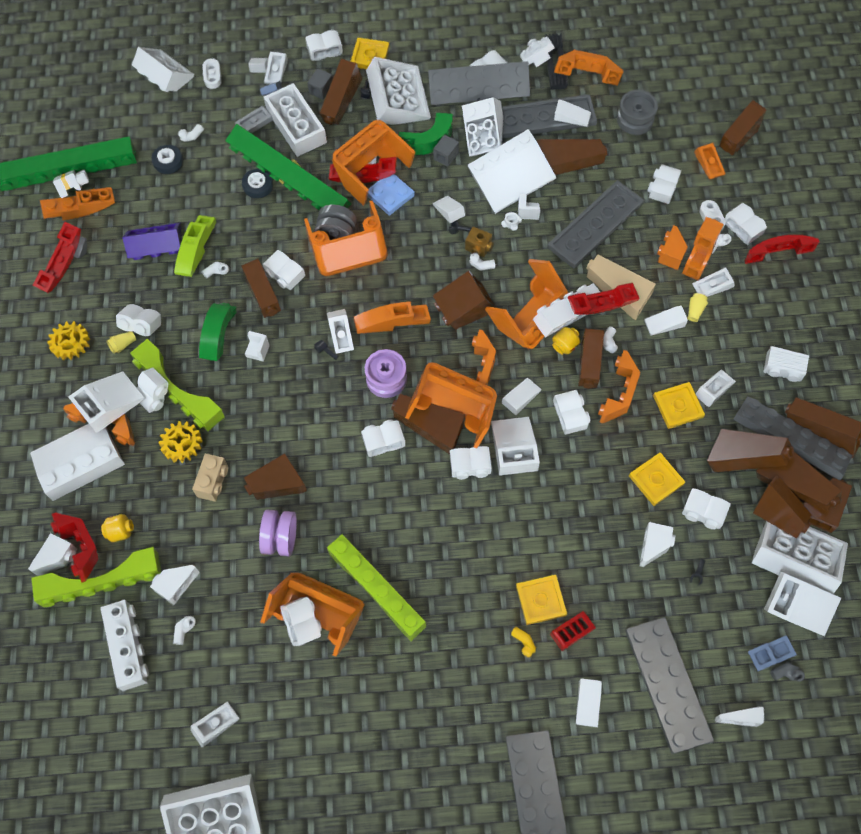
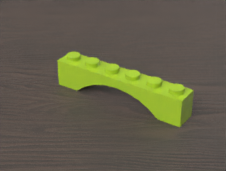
M148 339L130 353L134 359L132 363L139 370L142 368L145 371L154 368L168 382L167 393L169 394V399L175 405L177 403L180 404L182 412L187 417L191 415L194 418L193 422L200 429L203 427L208 432L225 417L222 409L209 397L189 394L179 389L167 378L164 358L160 350Z
M340 535L327 547L329 555L368 592L410 641L426 628V622L343 535Z
M154 547L135 551L114 570L104 575L87 579L83 583H81L80 579H68L54 573L33 577L31 579L34 602L42 607H51L56 602L73 601L75 597H89L99 591H113L118 586H132L142 580L152 581L157 574H161L158 552Z

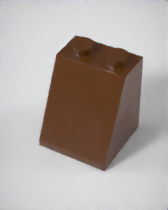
M467 271L433 295L436 301L434 302L435 307L439 312L442 311L444 315L442 317L444 323L447 326H452L454 329L488 316L485 310L487 306L496 308L482 282L470 271Z

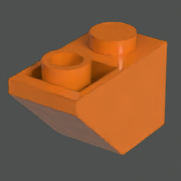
M674 225L671 232L667 231L663 240L666 243L665 245H660L657 255H660L658 263L678 270L688 246L678 227Z

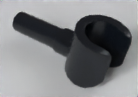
M368 79L365 80L364 87L360 89L362 93L361 98L369 99L371 96V90L368 89Z
M454 221L451 223L452 227H449V232L451 234H457L459 231L470 232L472 228L461 226L458 221Z
M320 340L314 344V348L318 353L325 351L335 360L338 359L339 356L328 348L325 341Z
M700 559L695 574L689 578V582L692 583L693 577H697L699 579L697 586L703 582L701 574L705 564L704 559Z

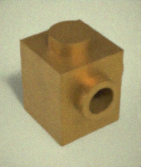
M472 227L465 240V250L485 257L487 252H491L493 248L492 234Z

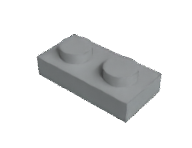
M261 106L236 121L235 125H240L252 134L273 121L270 113Z

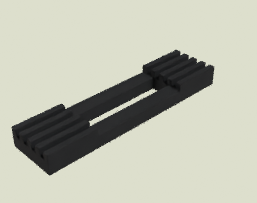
M545 34V37H548L554 46V49L548 52L550 59L547 60L551 90L567 89V75L554 73L552 51H558V58L564 55L562 34H549V36Z

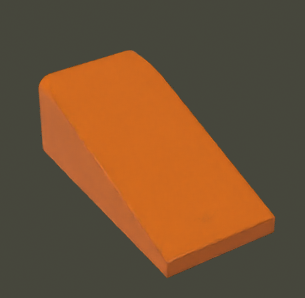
M714 143L698 147L694 151L709 180L726 174Z

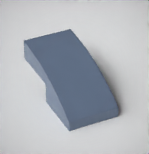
M787 636L748 651L757 671L797 655Z

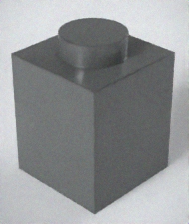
M317 69L307 82L309 94L324 100L332 83V74Z
M444 135L433 149L434 160L448 167L459 153V142L454 138Z

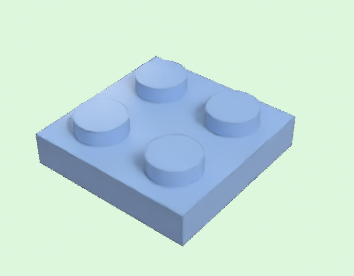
M395 174L379 180L369 188L368 197L389 216L415 196L414 191Z

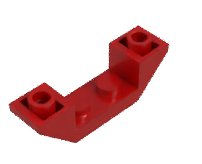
M55 512L52 514L53 522L50 523L53 533H58L61 539L74 536L77 542L81 541L82 543L80 544L81 552L72 556L73 564L70 567L74 577L79 576L81 583L86 582L99 559L96 546L81 518Z

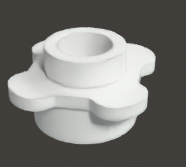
M510 212L505 215V220L502 221L501 225L516 231L522 218L516 213Z

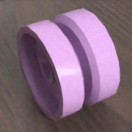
M388 349L378 350L366 360L364 368L367 386L373 394L382 398H390L403 391L407 383L405 360L400 354Z
M265 510L259 536L261 554L272 555L277 549L280 556L292 555L297 528L295 512L284 511L280 516L277 510Z

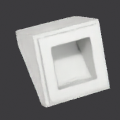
M251 58L249 61L250 72L266 73L268 58Z

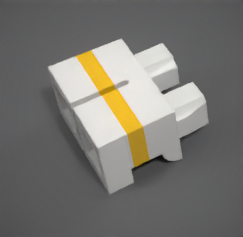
M72 170L55 177L53 183L59 195L63 198L68 196V189L72 187L81 190L82 185L89 182V178L85 170L78 173Z

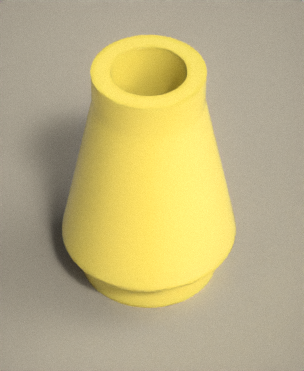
M695 293L690 298L688 320L698 322L699 317L708 304V298L705 295Z
M132 331L111 336L106 342L114 354L116 352L120 353L132 342L136 341V337Z

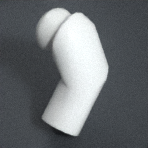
M197 124L191 132H187L185 129L180 130L178 136L184 142L196 140L204 129L201 125Z
M720 234L712 253L715 252L717 247L730 243L731 236L729 234Z
M477 253L470 255L469 262L476 269L482 271L495 268L494 260L483 261Z
M214 262L205 268L202 274L205 278H209L213 274L224 275L228 273L229 267L225 263Z
M613 327L607 328L603 340V347L610 353H615L618 349L613 340V336L616 333V329Z
M186 616L175 625L173 644H184L185 633L196 624L194 617Z

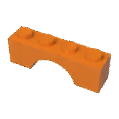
M709 217L705 218L697 233L694 248L682 274L695 280L700 279L724 226L723 223Z

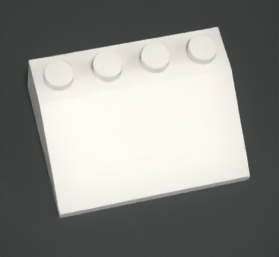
M374 57L366 72L377 120L390 125L429 120L431 116L418 66Z
M529 129L468 164L473 178L495 214L518 201L519 194H526L527 196L556 179L554 172Z
M90 424L30 453L44 493L52 501L125 465L107 427L96 433Z
M766 521L755 549L752 563L778 576L780 572H784L834 594L842 583L848 543L812 527H809L805 534L801 532L796 539Z
M251 774L164 795L160 805L167 834H262L257 797Z

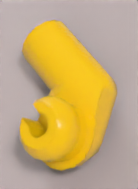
M515 627L511 635L525 646L521 650L522 654L526 657H531L536 651V646L531 636L520 628Z

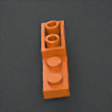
M111 187L76 191V196L40 200L44 219L62 216V220L90 215L115 203Z
M411 302L389 304L354 316L357 334L393 331L394 326L430 324L431 320L427 305L411 306Z

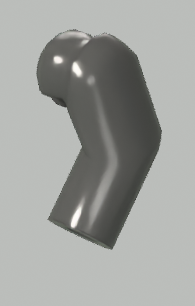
M790 663L770 671L774 680L785 676L800 682L805 678V673L802 669Z

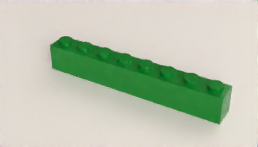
M236 124L225 140L230 145L228 147L236 154L238 152L242 153L243 159L249 163L255 162L257 164L255 167L262 172L268 171L271 173L269 176L277 182L279 180L284 182L283 186L291 192L293 189L297 191V196L304 201L309 199L312 202L311 205L317 210L331 204L346 208L350 207L351 202L240 125Z
M129 136L0 163V190H11L53 181L55 177L72 170L75 173L85 170L87 174L137 163L135 148Z

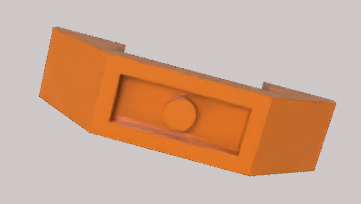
M573 50L560 56L554 73L569 76L573 68L599 73L602 75L603 83L617 86L623 74V70L607 56Z
M479 329L478 335L473 337L472 346L474 347V354L483 356L481 366L484 367L482 372H478L476 381L488 386L496 359V350L484 331Z
M623 350L622 356H617L614 365L618 367L617 375L627 377L624 387L627 388L626 393H621L619 402L607 398L606 404H601L598 415L602 416L600 423H606L626 414L631 404L640 371L626 350Z
M73 403L64 406L63 409L68 414V419L76 423L78 421L86 423L87 420ZM123 414L112 422L115 424L112 433L116 437L115 440L120 444L126 445L127 443L134 446L135 441L130 421L126 414Z

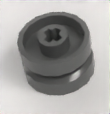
M633 90L623 95L617 115L619 127L631 135H640L648 132L654 124L658 109L656 98L644 90Z
M332 204L326 205L319 211L314 232L324 231L328 234L330 240L354 234L357 218L346 207Z

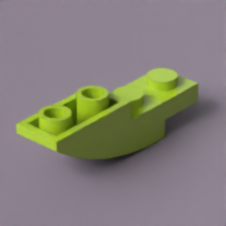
M199 215L195 222H190L177 255L174 270L176 275L192 277L205 253L204 245L217 223L215 217Z

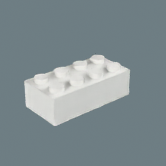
M294 83L264 96L266 110L272 116L273 121L297 157L327 143L325 129Z

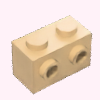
M210 454L204 455L192 489L198 498L216 502L222 490L223 479L228 472V465L223 457Z

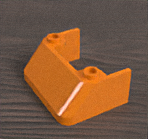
M374 120L333 153L332 162L344 188L364 206L369 189L360 182V179L355 174L377 156L380 158L397 157L410 168L415 151L385 122Z
M373 200L369 201L371 217L363 221L364 231L330 240L328 234L324 231L312 232L308 218L304 219L307 236L320 274L331 276L386 259L387 247Z
M529 259L528 263L536 274L530 283V290L534 295L514 319L506 309L487 306L485 310L499 331L522 347L533 349L544 337L533 321L534 317L538 314L537 310L545 305L547 307L551 306L550 304L558 298L560 300L564 299L568 291L550 261Z
M431 362L426 365L405 418H410L414 408L426 410L431 403L465 414V427L470 432L477 434L473 446L477 449L489 430L497 393L490 386Z
M297 572L289 574L269 593L260 622L264 624L272 616L284 621L280 606L302 597H308L315 606V619L320 622L321 628L329 631L328 639L335 645L332 655L337 656L348 643L364 608L363 601Z

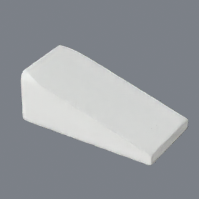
M270 52L264 80L265 84H272L277 81L282 82L288 61L286 54Z
M558 100L554 120L587 127L591 112L566 101Z
M449 196L433 203V206L449 223L465 216L464 207Z
M723 268L692 283L697 293L708 297L733 288L734 281L727 268Z
M682 306L671 308L644 319L650 336L685 327L688 321Z
M721 369L698 389L696 396L706 406L710 407L736 381Z
M527 378L502 399V404L517 415L542 389Z
M580 679L576 725L598 727L602 681Z
M227 701L191 725V732L201 747H204L240 718Z
M756 707L720 714L715 717V721L718 723L758 727L764 723V708Z

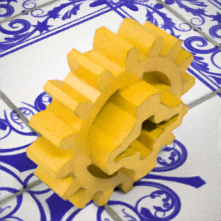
M68 321L65 322V326L58 324L59 329L53 328L54 334L48 335L51 339L47 341L50 346L49 349L57 358L61 357L62 360H65L67 357L73 360L75 355L79 358L80 352H86L84 347L90 346L87 342L90 341L89 333L82 324L77 325L75 321L71 325Z
M178 421L177 426L171 423V429L165 428L166 434H160L162 441H159V445L162 447L160 450L167 459L171 458L173 462L179 459L183 463L184 458L190 461L192 454L197 456L196 449L201 450L199 444L203 442L200 437L201 434L195 425L190 426L187 421L184 425Z

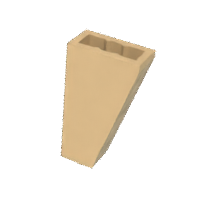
M597 255L594 260L591 259L586 268L588 269L587 278L603 292L613 290L619 285L634 284L640 299L620 308L636 320L651 297L656 284L600 255Z

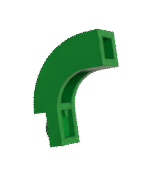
M436 113L435 123L428 131L423 133L399 132V137L412 149H415V155L433 153V149L444 135L451 136L453 114Z
M213 303L201 331L199 358L218 361L223 355L225 331L229 321L237 312L236 306H231L229 303Z

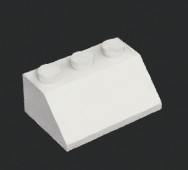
M138 47L132 66L138 69L137 72L146 75L149 81L158 84L159 88L165 92L179 90L194 77L192 72L159 49Z

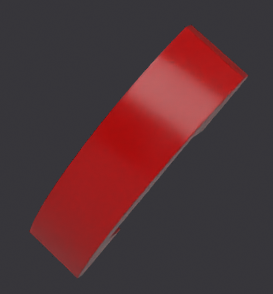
M379 158V163L366 164L355 175L358 176L362 183L385 179L396 173L397 158ZM330 164L329 180L341 182L334 165Z
M64 222L57 236L60 241L45 271L40 269L32 286L47 293H50L57 286L75 255L81 234L80 228Z
M806 235L773 237L754 246L748 252L744 261L745 264L763 261L767 253L795 249L796 254L813 252L819 243V239Z
M633 283L619 285L613 290L589 295L580 293L567 297L576 315L610 311L640 299Z

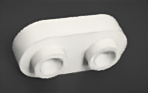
M207 59L203 63L204 82L206 87L210 89H215L221 85L220 65L216 59Z
M707 200L701 204L699 212L703 221L706 217L723 223L725 226V218L717 203Z

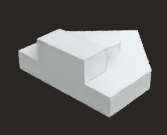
M543 37L539 41L531 39L527 44L528 48L522 51L520 57L523 62L528 61L529 65L534 62L535 66L538 67L550 59L548 52L554 49V46L548 37Z

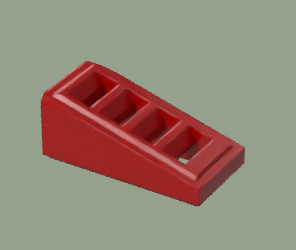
M582 611L551 631L550 635L563 652L595 630L596 627L586 613ZM581 618H582L583 621L586 623V625L589 627V628H587L586 630H585V628L582 626V624L579 622V620H580ZM576 623L581 633H578L572 624ZM569 627L575 637L572 638L566 628ZM561 632L568 638L567 642L561 636Z

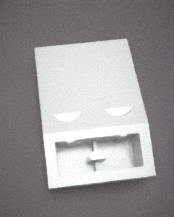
M492 97L463 105L469 157L488 153L502 145L503 113L501 101Z
M124 372L84 385L69 396V399L96 433L145 399Z
M529 417L491 421L499 475L538 471L540 462Z
M780 572L764 609L782 619L825 636L841 598L784 572Z

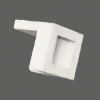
M519 194L518 216L522 219L539 220V203H526V194Z
M249 331L248 337L250 342L245 355L248 358L264 361L270 346L267 336Z

